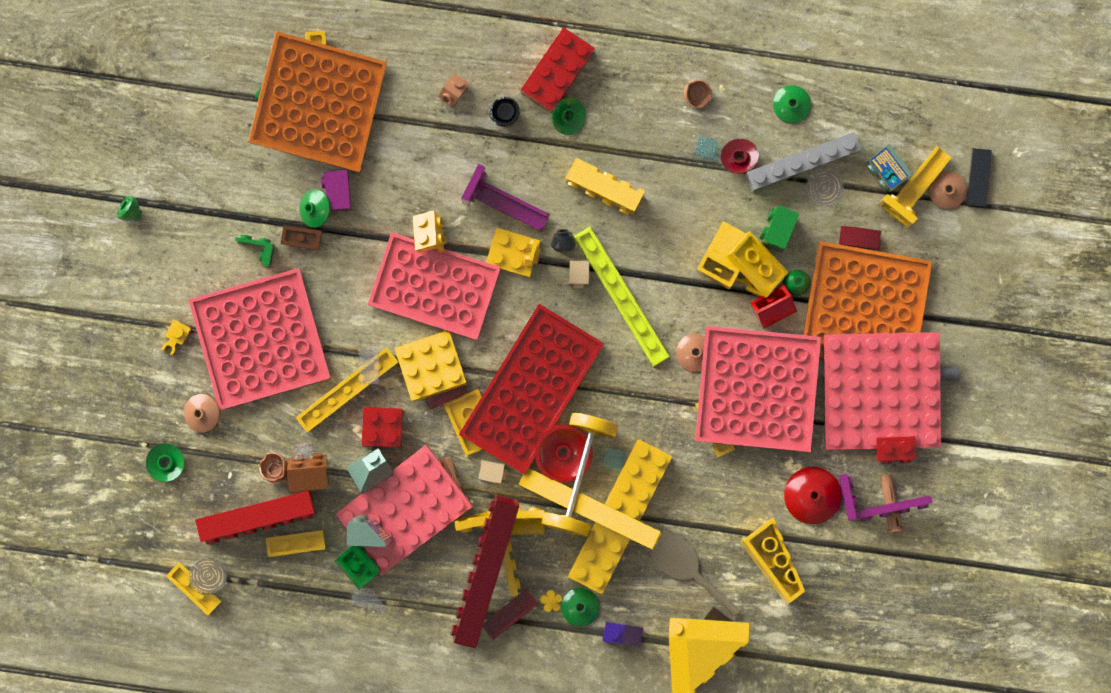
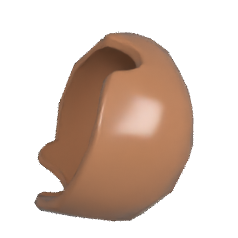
M694 79L685 86L683 97L690 107L702 109L711 101L712 90L704 80Z
M276 452L266 453L264 459L260 461V474L263 479L270 483L279 482L287 474L288 463L282 455Z

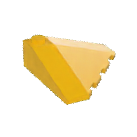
M670 618L669 649L672 693H696V688L700 684H706L716 674L715 670L721 665L725 666L735 657L734 653L741 646L744 648L750 643L751 623Z

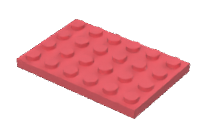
M391 232L368 305L478 340L501 267L444 249V252L432 249L418 253L415 250V239Z
M428 445L422 447L393 470L395 474L364 494L359 495L336 513V516L346 529L347 522L353 520V517L368 515V519H375L393 539V543L386 547L362 546L366 550L368 557L377 563L381 576L473 507Z

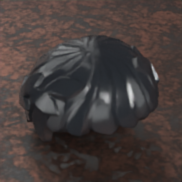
M506 96L496 99L489 109L491 120L501 127L513 125L520 115L518 103Z

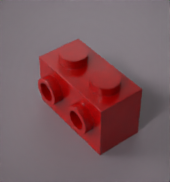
M784 285L773 290L768 297L765 298L763 295L750 302L755 317L763 329L797 312L792 296Z

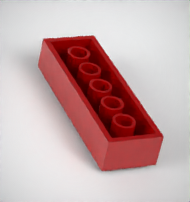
M305 491L195 519L200 542H206V545L220 542L219 538L222 537L225 540L237 538L238 533L243 532L244 535L257 533V528L262 527L263 530L276 528L275 524L281 523L284 526L295 523L294 519L300 518V521L312 519L313 514L317 512L312 492Z

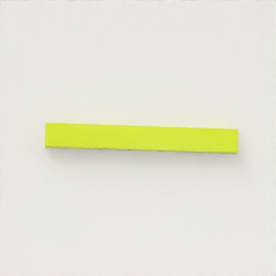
M591 227L575 235V240L652 366L655 367L670 358Z

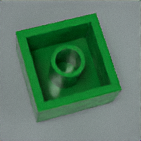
M780 205L775 209L772 208L766 220L769 222L768 227L765 226L759 237V239H762L761 243L768 248L782 253L787 246L799 213Z

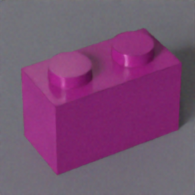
M348 171L324 172V177H321L322 189H326V195L330 201V212L352 210Z

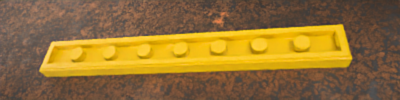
M527 469L518 484L568 508L573 489L551 480L532 469ZM579 492L577 494L574 512L652 550L655 549L662 532Z

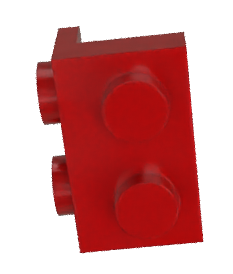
M915 436L876 437V460L881 461V464H892V460H900V463H911V460L916 459Z

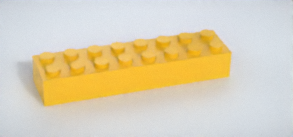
M637 439L604 505L640 521L672 456ZM595 522L567 577L603 594L630 538Z

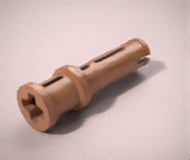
M892 474L880 476L885 505L895 503L896 497ZM898 510L892 511L891 516L884 517L887 518L889 529L887 534L904 531V528L901 526V514H899Z

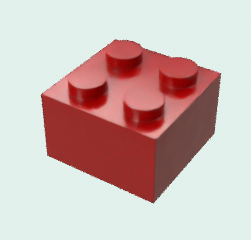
M363 407L362 446L401 448L403 409Z

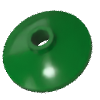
M795 85L785 86L776 93L773 100V109L777 117L782 121L798 123L809 114L811 99L803 88ZM794 100L796 106H790L789 101Z
M574 97L562 98L552 111V124L554 128L564 135L578 132L585 121L584 105Z
M309 190L301 199L299 206L300 216L307 226L313 228L320 227L329 218L331 211L328 196L321 190Z
M162 443L154 446L148 452L146 469L155 480L169 482L176 479L182 473L184 457L176 446ZM164 459L169 460V465L166 467L162 463Z
M575 588L563 597L561 612L570 624L586 626L592 623L598 616L599 601L592 591L585 588ZM578 604L584 605V609L582 611L577 610Z

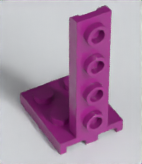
M478 164L461 197L462 203L470 206L471 202L474 203L478 200L542 232L550 214L486 183V167Z
M847 473L838 475L849 521L859 518L861 522L872 520L873 515L878 514L880 518L891 516L892 511L897 510L899 514L910 512L911 507L916 506L918 510L929 508L930 503H933L930 496H924L855 511V507H858L856 495L852 496L851 488H854L852 477H848Z

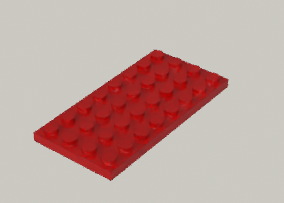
M538 304L459 435L522 474H525L535 458V448L539 438L545 431L554 427L604 343L541 304Z

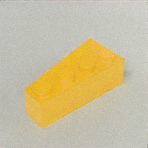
M578 158L575 159L565 180L568 182V186L576 190L578 188L585 190L584 194L591 198L596 196L602 199L601 202L606 206L612 207L614 205L618 207V211L626 216H629V214L634 215L645 190L639 188L636 191L630 183L626 181L618 182L616 181L617 178L606 172L602 174L599 172L600 169Z
M774 518L768 520L740 541L743 548L785 604L791 603L805 592Z

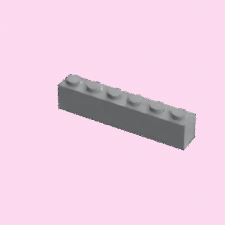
M855 132L748 171L745 176L751 192H755L857 154L861 151Z

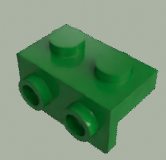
M351 546L334 560L358 590L381 572L377 563L368 557L366 550L362 546Z

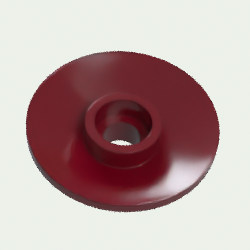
M734 139L724 145L720 158L723 167L727 171L734 174H744L756 166L759 154L756 146L751 141ZM739 157L743 158L742 161H737L736 159Z

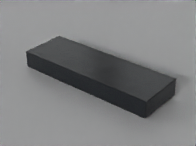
M972 148L966 203L968 206L986 207L992 150Z

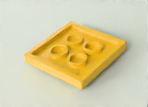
M449 331L394 348L412 403L467 385Z

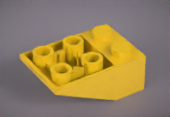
M723 221L696 272L730 289L740 270L728 259L727 255L746 233Z

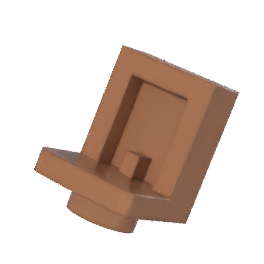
M454 73L443 86L438 97L444 103L454 107L458 99L468 89L470 83Z

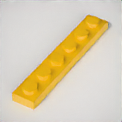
M386 347L295 418L307 433L399 362Z

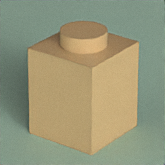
M570 260L569 285H573L574 289H584V286L589 284V261Z
M482 460L478 479L501 484L502 480L506 481L508 469H504V464Z

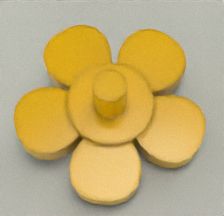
M549 590L546 593L547 596H541L540 602L545 604L543 610L546 612H550L551 609L558 611L560 609L558 603L562 601V596L559 594L555 595L553 590Z

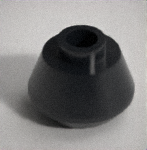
M559 229L554 234L551 242V247L557 252H569L577 246L572 232H569L568 229Z

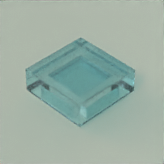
M699 135L694 155L713 159L718 140Z
M608 447L602 466L621 471L626 452Z

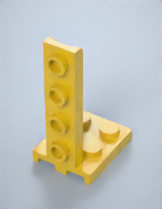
M936 146L898 195L894 196L892 194L890 196L887 194L877 206L890 213L889 215L905 225L906 229L909 228L918 219L915 216L916 212L911 208L952 157Z
M496 228L486 263L530 278L533 265L538 264L541 251L539 245L541 241Z
M490 511L457 518L455 520L456 531L460 530L461 533L472 531V527L476 526L482 529L485 518H489ZM509 540L503 564L510 594L515 596L518 595V589H521L519 578L514 577L513 571H516L517 568L515 559L510 558L509 552H513Z

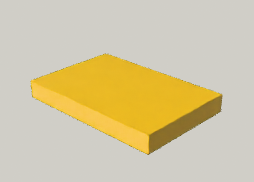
M751 231L746 233L727 255L728 259L765 298L773 292L789 273Z
M479 389L443 404L466 457L483 450L459 435L482 397Z

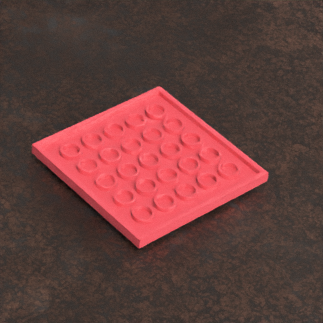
M300 268L188 299L220 410L331 379Z
M706 326L695 441L811 452L821 337Z
M939 332L824 334L825 450L876 449V437L915 436L916 448H941Z

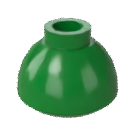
M133 196L126 197L117 210V218L123 221L133 219L137 221L142 215L139 203Z
M792 270L785 276L784 286L791 295L801 296L808 291L810 278L802 270Z

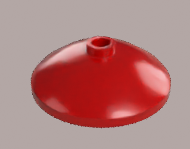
M557 425L545 431L539 438L535 448V459L540 471L546 477L556 482L565 483L576 480L587 440L586 434L570 425ZM592 445L589 451L583 475L587 472L592 462ZM566 449V454L561 455L559 451Z
M806 467L798 470L789 478L784 489V501L789 513L798 521L806 524L826 522L835 515L841 504L842 493L837 479L823 468ZM812 492L817 493L818 496L816 499L811 498Z

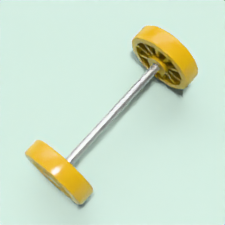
M572 413L569 425L588 433L570 502L566 516L545 512L541 524L564 533L588 537L591 526L572 518V512L594 435L615 438L618 425L594 416Z

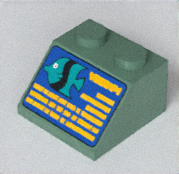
M890 144L866 162L869 172L873 176L876 174L880 180L878 182L884 191L888 190L889 193L913 175Z
M357 515V517H353V520L347 522V546L386 547L393 543V539L375 519H368V515Z

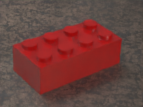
M563 27L521 88V94L552 114L557 103L564 98L594 54L595 48Z

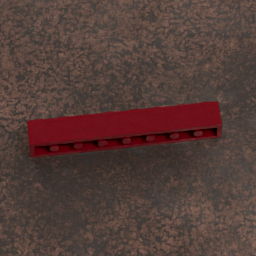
M496 495L495 499L490 501L488 509L490 515L489 518H485L483 524L485 532L478 540L477 547H480L479 552L474 554L472 560L474 568L472 572L469 571L467 577L468 588L463 590L461 597L463 604L462 607H458L456 618H458L457 624H453L450 635L453 636V643L475 649L477 647L520 507L519 501L516 499Z

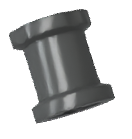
M940 365V382L943 380L959 382V366L943 367Z

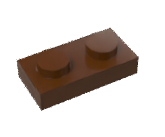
M283 225L281 245L319 250L322 231Z

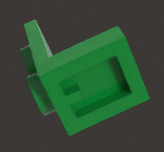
M240 235V238L235 237V242L264 247V250L260 251L259 261L262 262L261 265L263 267L271 268L275 245L270 243V239L259 238V241L251 240L252 236Z

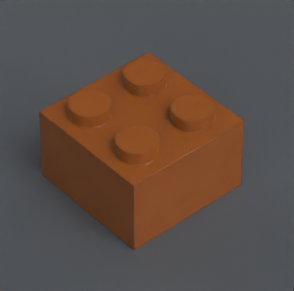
M313 453L311 456L298 454L289 458L287 465L289 492L328 489L329 467L327 454Z

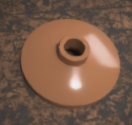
M952 171L940 172L929 186V196L932 202L943 209H952L959 206L967 194V186L964 179ZM946 186H950L952 192L948 193L945 189Z
M689 334L678 343L676 357L684 369L692 372L702 370L704 335ZM693 349L699 350L698 356L692 354Z
M198 394L187 401L184 408V418L192 430L201 433L208 432L218 424L220 408L211 396ZM198 410L201 411L200 417L197 415Z

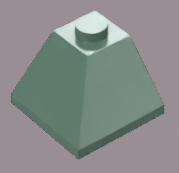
M379 447L346 467L361 494H364L395 474Z

